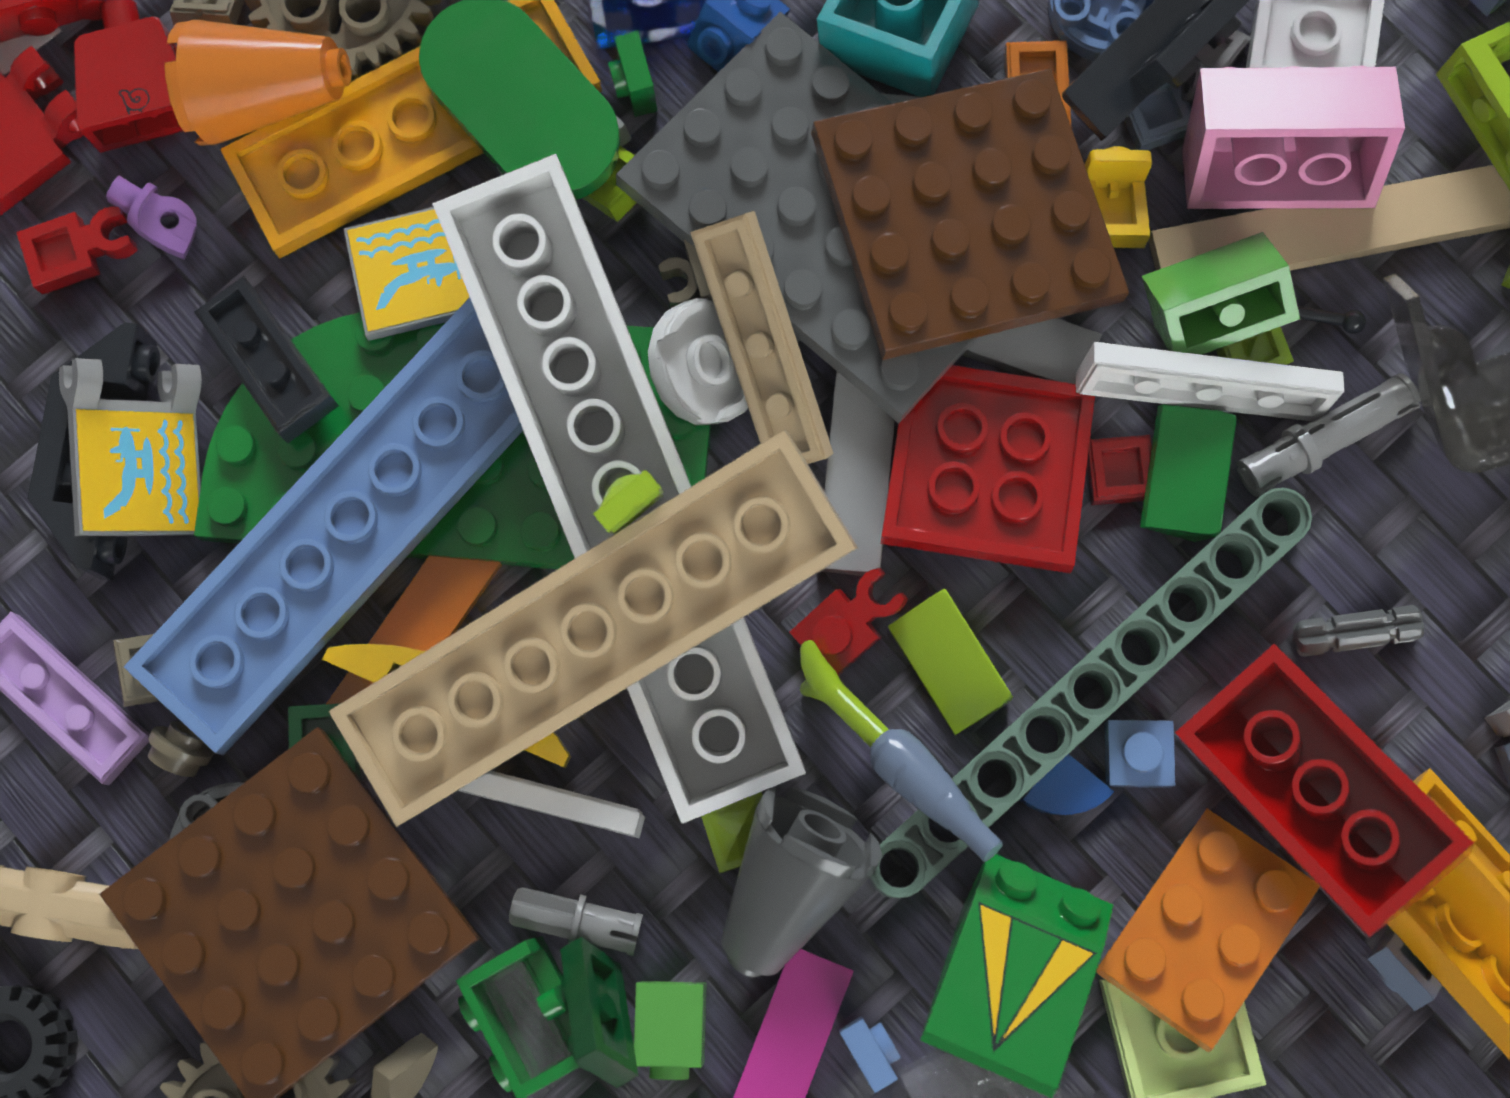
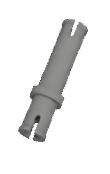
M1398 373L1376 388L1357 396L1303 427L1295 424L1282 432L1281 439L1259 452L1257 451L1237 461L1239 478L1249 493L1258 497L1300 472L1308 475L1322 467V460L1328 458L1333 453L1361 440L1393 420L1399 419L1420 408L1421 404L1418 403L1421 400L1419 392L1409 377L1403 373Z

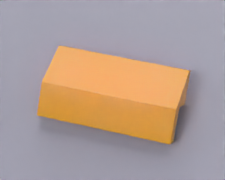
M1429 768L1413 782L1474 842L1473 850L1463 862L1420 900L1389 922L1388 926L1510 1060V854Z

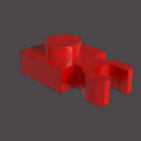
M107 207L97 212L91 219L90 224L85 225L83 219L76 212H72L16 232L33 287L44 295L100 275L96 261L98 257L106 255L113 259H124L136 253L138 250L137 245L128 235L116 240H109V234L113 228L127 223V215L119 207Z
M882 568L872 569L859 580L856 588V597L853 600H850L841 589H836L789 632L800 645L808 640L814 641L823 657L839 676L882 638L871 622L877 617H888L897 614L905 606L908 598L903 593H899L885 605L878 603L873 597V587L886 573Z

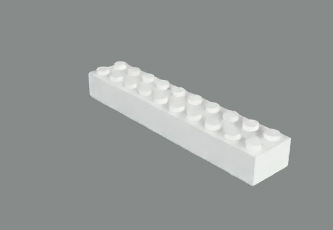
M554 154L432 203L574 558L579 557L613 536V534L607 532L593 513L600 508L608 488L616 479L626 475L641 474L646 469L665 491L662 493L664 497L635 521L689 489L691 484L557 155ZM744 617L627 688L681 824L806 774L804 764Z

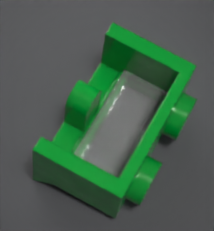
M543 936L525 940L455 980L462 992V995L458 997V1004L466 1022L474 1031H482L493 1052L489 1056V1064L497 1082L505 1091L509 1092L512 1090L516 1098H526L580 1067L574 1061L568 1044L571 1030L567 1002L561 989V982L564 976Z

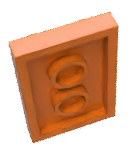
M1207 808L1103 958L1096 973L1209 1053L1221 1038L1320 886L1304 873Z

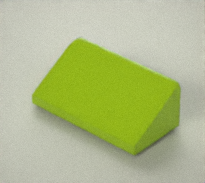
M946 589L935 593L888 625L887 628L954 736L1007 705L1013 699L1008 687Z

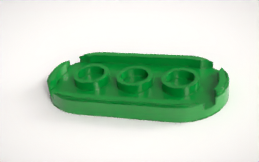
M462 0L449 6L434 18L423 35L419 49V65L423 78L434 98L503 174L556 154L576 200L593 193L609 179L615 170L620 146L619 125L611 105L522 9L505 0Z

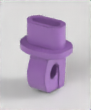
M117 176L107 192L108 203L119 207L128 214V225L141 237L159 249L184 260L197 230L196 217L192 209L178 198L158 195V188L152 183H147L141 189L121 176ZM167 216H172L179 223L175 228L168 229L161 224V221Z

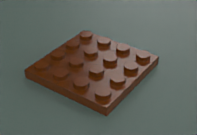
M1051 69L813 121L811 135L882 360L1121 303L1127 297L1129 290Z
M319 727L99 894L245 1098L281 1097L480 939L325 731Z

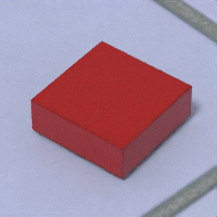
M1150 435L1090 440L1087 473L1091 506L1144 501L1152 450Z

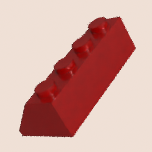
M1275 644L1175 732L1176 736L1368 937H1371L1420 900L1472 853L1474 842Z

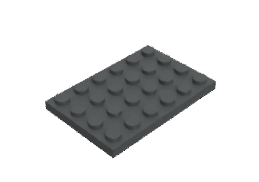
M779 12L761 30V33L750 45L747 44L616 174V185L683 242L686 240L693 247L695 245L690 232L755 211L795 336L894 420L900 423L977 338L882 360L811 131L813 121L893 103L782 12Z

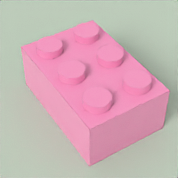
M1291 66L1286 68H1200L1182 149L1187 209L1375 208L1405 130L1396 67L1302 68Z

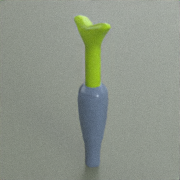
M812 640L805 641L800 648V663L806 678L800 687L801 694L826 703L871 748L870 759L873 769L892 789L936 823L952 831L955 836L961 839L984 862L991 859L1001 849L1003 842L972 810L969 802L948 773L944 771L941 764L921 741L910 732L903 729H888L841 682L836 671L823 657L816 643Z

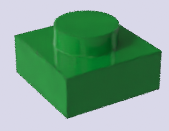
M638 31L615 36L619 60L608 62L617 98L629 96L634 117L658 111L654 86Z

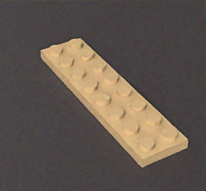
M783 430L331 709L329 713L397 827L858 547L788 431Z

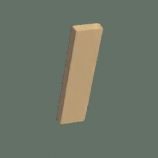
M755 211L690 232L760 444L779 432L787 430L807 464L827 459L834 453Z

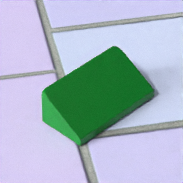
M1166 404L1158 406L1140 528L1192 542L1215 538L1220 534L1235 435L1236 415L1223 411Z

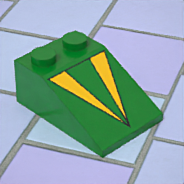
M995 854L991 859L983 863L963 904L920 1041L1049 1098H1053L1058 1089L1104 950L1113 904L1093 896L1088 891L1071 887L1036 872L1025 864L1011 861Z

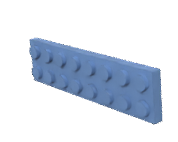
M470 297L124 666L134 678L215 753L225 755L523 431Z

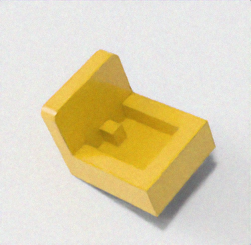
M1113 146L1092 150L1087 157L1085 168L1114 248H1145L1150 237L1145 180L1152 166V156L1148 150H1129L1125 147Z

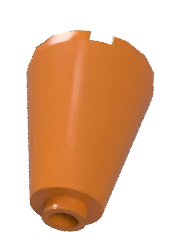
M196 19L177 22L168 34L167 44L177 43L176 61L165 62V79L170 103L184 132L195 131L199 135V138L194 141L199 146L217 145L337 101L342 97L344 87L349 86L351 82L349 57L343 48H338L335 41L328 36Z

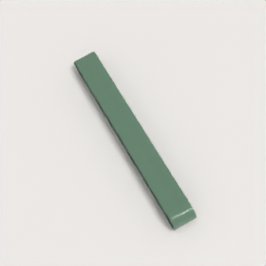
M1282 487L1271 489L1261 495L952 778L971 805L972 810L987 827H990L1306 535L1311 526L1312 513L1310 505L1301 494L1295 490ZM1263 510H1275L1284 516L1288 525L1287 536L1274 535L1266 529L1262 520ZM1217 551H1228L1239 558L1243 568L1241 578H1228L1219 571L1215 561ZM1179 592L1192 598L1197 608L1195 621L1184 622L1173 616L1168 604L1171 593ZM1125 635H1136L1146 640L1151 650V658L1148 665H1135L1125 658L1121 648L1122 638ZM1088 677L1100 683L1105 695L1104 703L1100 709H1088L1078 703L1073 690L1076 679ZM1043 720L1055 728L1058 735V743L1053 753H1040L1030 747L1025 734L1029 722ZM996 763L1008 771L1011 778L1010 791L1005 797L994 798L982 792L977 780L978 771L982 765ZM917 810L880 844L883 856L891 850H901L913 858L916 865V874L913 881L908 886L902 888L890 886L880 874V862L869 880L875 890L885 897L893 899L910 897L927 885L968 846L961 839L951 843L939 841L929 829V817L920 810Z

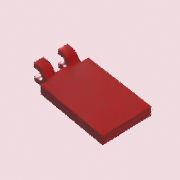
M32 45L14 59L7 77L0 71V216L69 165L72 161L62 148L73 140L84 136L78 129L76 100L66 89L48 104L45 112L34 101L38 97L55 90L64 81L46 60L44 61Z

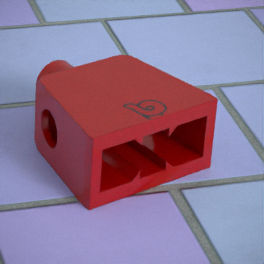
M108 0L104 2L100 7L104 29L80 35L74 42L78 129L100 153L182 132L183 130L178 124L170 103L165 79V62L176 61L177 44H167L169 31L160 18L148 17L140 19L138 7L134 0Z

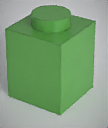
M636 982L635 1057L637 1066H649L650 1079L688 1080L689 1068H701L704 1065L706 982Z

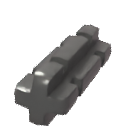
M1414 605L1394 607L1392 610H1387V614L1383 609L1331 616V618L1327 619V622L1322 617L1301 620L1293 625L1294 645L1297 653L1301 656L1324 654V652L1329 651V648L1333 652L1384 646L1390 642V639L1393 644L1413 642L1424 636L1423 617L1420 609Z

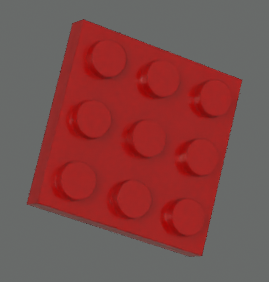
M952 365L898 424L880 544L1071 573L1075 566L1095 396L1077 393L1076 384Z

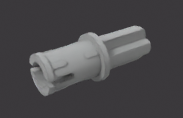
M522 887L518 888L514 894L509 913V923L516 927L569 939L568 944L582 937L592 945L625 952L627 955L633 956L643 914H633L586 903L587 896L581 894L579 900H574Z

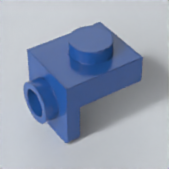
M707 0L687 41V46L716 71L720 72L747 44L750 45L761 33V30L779 12L788 16L791 9L780 0Z

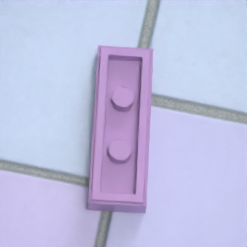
M10 612L1 621L0 691L101 784L110 785L149 743L148 737L150 734L20 615Z

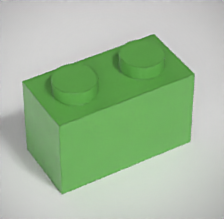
M1263 232L1142 276L1154 326L1169 351L1203 355L1300 319L1289 265Z

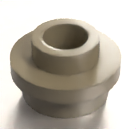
M172 721L168 727L156 726L148 737L152 745L148 753L150 761L158 767L179 776H196L200 766L208 765L214 754L213 750L183 722Z

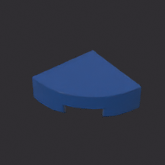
M1068 754L1039 780L1020 801L1041 813L1074 815L1097 807L1107 800L1114 791Z

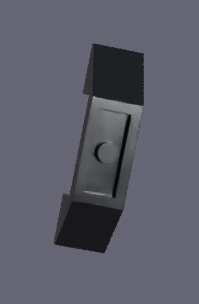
M124 322L76 357L79 359H97L102 361L103 386L100 396L146 401L149 382L153 383L157 379L160 369V352L156 346L157 342L135 323ZM72 361L69 362L66 366H72ZM58 370L50 379L27 499L79 569L99 579L113 581L115 565L123 561L126 553L127 536H75L68 410L61 395Z

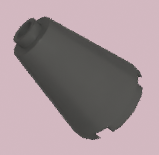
M776 787L769 788L757 804L721 938V945L727 954L728 962L737 971L750 977L769 976L778 973L875 873L883 856L879 842L872 833L864 842L852 830L857 821L852 814L828 799L803 789L790 787L785 797L775 796Z

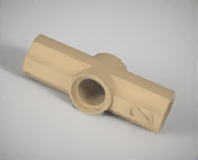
M0 865V925L12 927L11 933L61 942H72L74 938L91 941L99 945L120 947L122 949H138L99 895L109 885L86 882L87 876L36 867H26L24 871Z

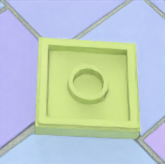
M1106 979L1099 980L1128 1098H1212L1266 1085L1245 1002L1213 1050L1208 1053Z

